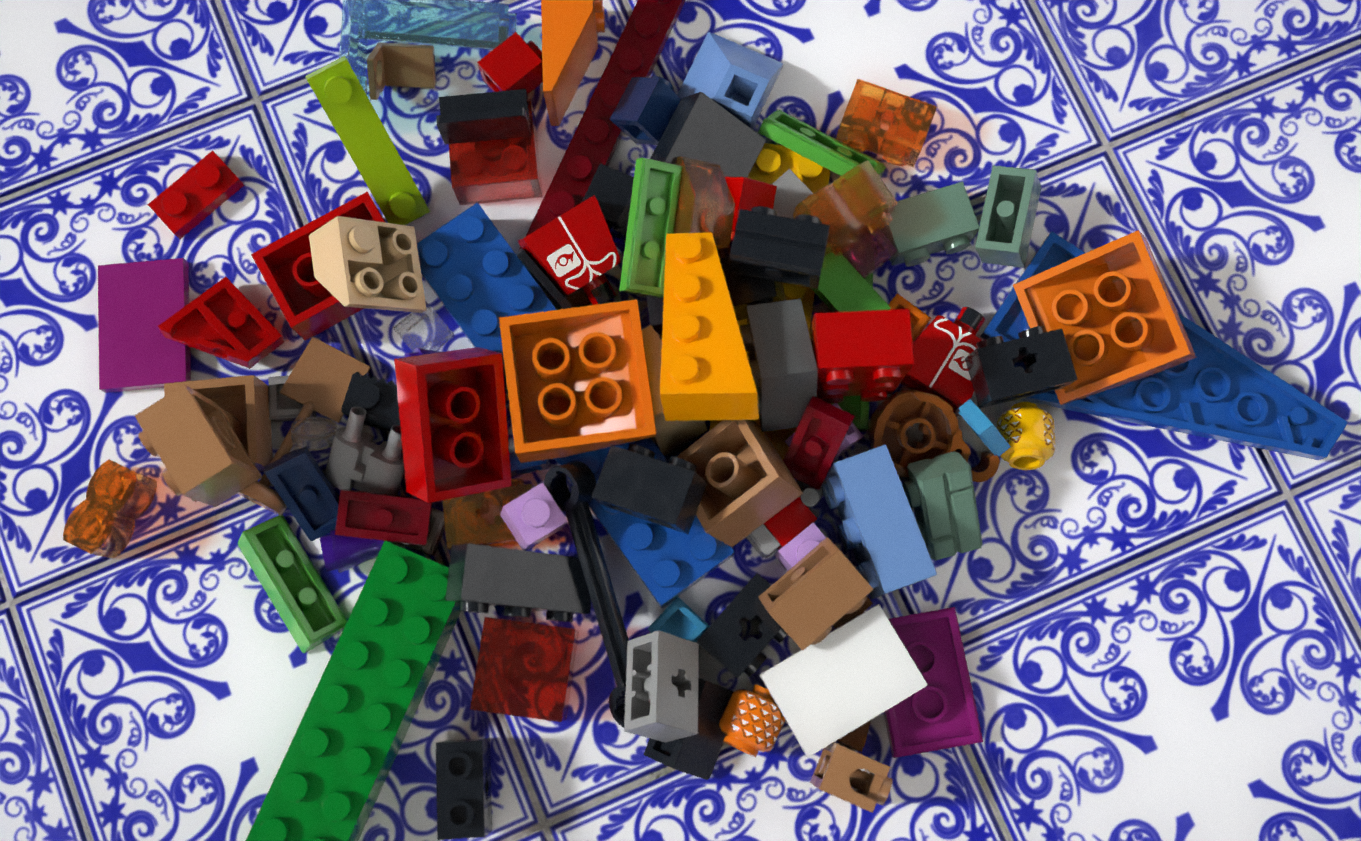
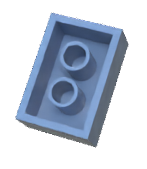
M883 445L835 462L825 478L827 483L822 484V491L829 508H837L843 523L838 525L837 528L844 548L847 551L853 549L859 565L855 568L874 589L869 593L871 599L937 575L887 446Z

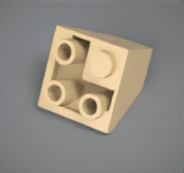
M337 216L309 235L314 278L343 306L417 313L427 310L414 226Z

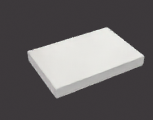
M879 604L830 632L821 642L814 645L810 644L805 650L798 651L760 674L761 679L807 757L812 756L928 686Z

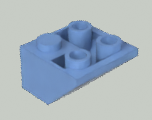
M708 31L677 96L681 99L702 92L753 130L783 68V63Z

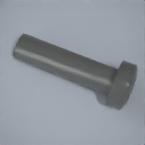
M796 480L803 492L799 497L804 505L807 507L816 505L822 497V487L820 490H817Z

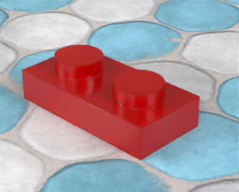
M212 150L147 205L181 239L241 189L244 184Z

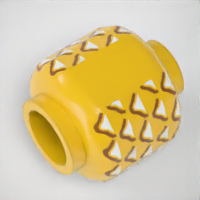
M1020 402L1014 404L1011 409L1003 412L998 417L997 430L1011 446L1000 457L1008 462L1011 467L1019 470L1037 469L1042 467L1045 461L1054 455L1056 447L1054 419L1048 411L1038 408L1036 404L1031 402Z

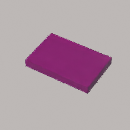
M184 258L98 265L99 390L108 393L164 388V383L191 381L190 347L165 338L158 328V325L189 304V265Z
M955 607L889 618V622L928 685L883 712L892 757L897 758L983 742Z

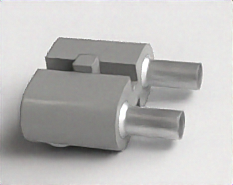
M352 407L347 426L341 427L335 432L324 475L332 486L340 490H351L354 488L359 491L398 495L405 472L400 425L392 426L388 441H383L380 445L373 443V435L362 431L366 410L361 407Z

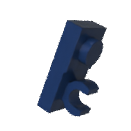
M306 446L297 448L265 466V475L311 542L330 533V530H336L340 497Z

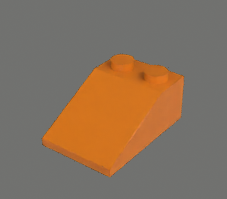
M541 0L543 93L551 126L560 125L598 49V32H605L603 0Z

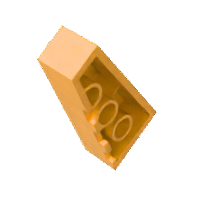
M712 232L666 234L660 398L665 421L759 420L757 390Z

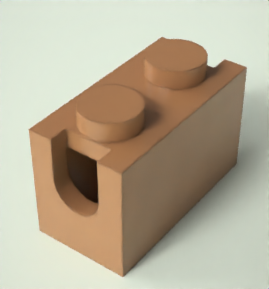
M827 537L759 596V599L767 612L803 651L810 644L814 645L824 640L830 633L832 625L845 614L857 611L865 603L867 595L874 589Z
M833 742L823 748L810 783L819 790L873 813L876 804L883 805L891 790L893 779L887 776L890 770L889 766Z

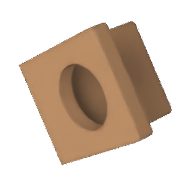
M378 42L367 58L370 100H377L385 86L434 88L436 86L434 46Z

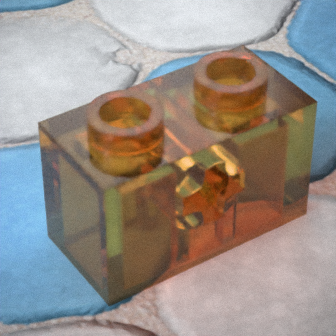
M857 79L840 123L836 139L860 152L869 151L881 155L890 164L914 167L937 106ZM881 124L889 126L888 130L880 128Z
M511 479V487L442 500L447 549L451 550L452 545L466 543L493 547L518 545V542L500 515L495 516L494 524H490L481 514L488 513L489 505L492 504L501 511L504 505L534 488L532 484L524 485V479Z

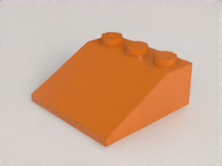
M1139 230L1013 284L1030 328L1045 326L1046 332L1061 328L1063 330L1078 380L1063 389L1055 390L1060 405L1156 374L1197 358L1148 241Z
M637 299L499 317L515 454L521 463L567 457L611 447V445L615 446L656 436Z

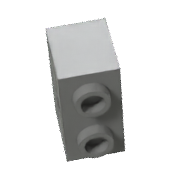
M659 630L627 642L624 732L665 743L698 734V643Z

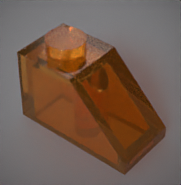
M684 156L677 157L676 165L682 166L674 233L712 232L716 249L730 248L735 202L720 165Z

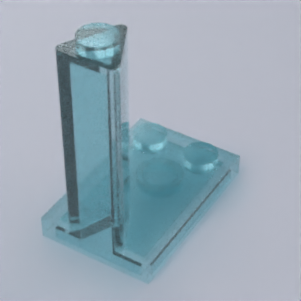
M343 0L339 58L343 56L347 58L370 100V94H367V76H365L367 39L493 50L516 32L517 14L508 13L509 4L470 0Z

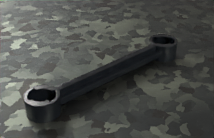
M575 460L551 468L545 476L544 485L560 510L566 513L617 685L610 693L609 708L615 721L624 728L627 642L629 639L588 504L594 499L591 496L596 486L595 476L585 463ZM566 475L571 479L573 483V486H571V493L567 487Z

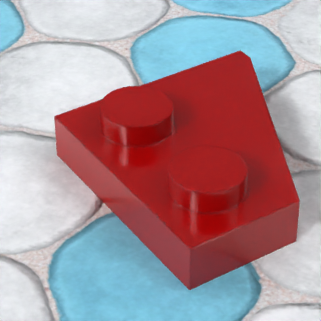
M224 277L158 325L161 334L165 338L249 369L284 343L283 336L227 277Z

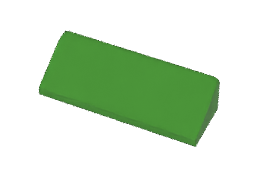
M278 515L242 532L238 540V546L302 653L312 650L344 629L347 619L283 515Z

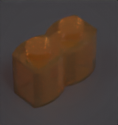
M865 161L839 177L833 183L821 188L796 205L792 216L795 219L797 215L801 214L812 215L819 218L822 224L830 225L825 256L833 252L835 257H838L858 242L855 236L866 230L874 234L887 226L893 220L891 213L898 202L870 162Z
M110 459L107 460L93 474L88 484L86 500L81 502L70 514L64 527L63 540L90 554L115 558L130 542L135 528V519L140 517L152 503L156 493L157 481L128 466Z

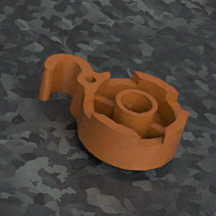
M914 389L895 392L883 400L871 416L868 430L871 450L886 445L897 474L900 477L909 478L907 466L912 462L927 458L934 459L935 456L954 451L958 452L968 463L970 448L963 441L962 430L959 429L958 419L952 411L953 408L937 395ZM914 423H920L918 430L924 433L920 442L914 440L912 445H908V437L905 435L906 430L909 426L913 427ZM988 451L981 453L979 464L971 468L973 482L987 481L995 475L1000 463L997 455Z

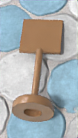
M312 336L280 391L284 396L304 406L270 463L290 452L313 411L339 423L344 414L341 413V409L352 374L356 372L362 375L368 374L371 367ZM265 473L259 482L256 481L237 493L249 501L281 516L287 508L278 492L269 487L271 482Z

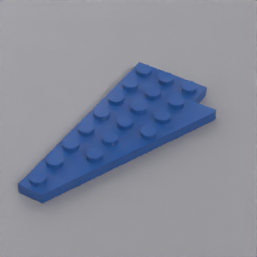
M1051 231L1016 283L1085 254V252ZM1014 287L980 335L982 339L1003 336L1004 342L1019 339L1018 333L1030 329ZM1180 313L1178 315L1197 358L1064 405H1060L1055 391L1018 399L1314 460L1327 458L1348 424L1343 418ZM1014 362V367L1021 366L1025 370L1024 362Z

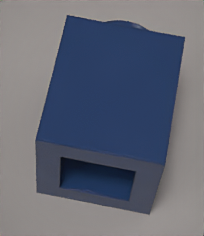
M632 77L610 120L634 143L657 145L681 99L673 92L672 84L662 77Z

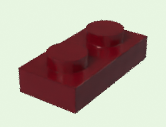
M812 396L783 459L793 478L820 490L855 417L854 415Z
M342 489L340 491L335 535L427 545L433 502L427 503L416 497Z

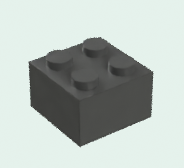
M801 299L747 306V325H740L739 330L745 351L748 352L746 355L757 390L762 432L796 428L812 396L817 397L818 375Z

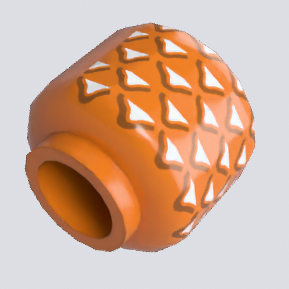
M755 684L752 691L745 689L734 691L720 719L719 726L722 732L726 734L723 740L725 743L748 755L757 757L759 751L769 752L773 749L786 720L768 689Z

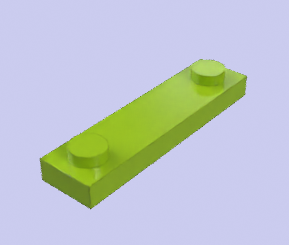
M343 56L306 75L305 77L388 223L407 225L431 212L347 58Z

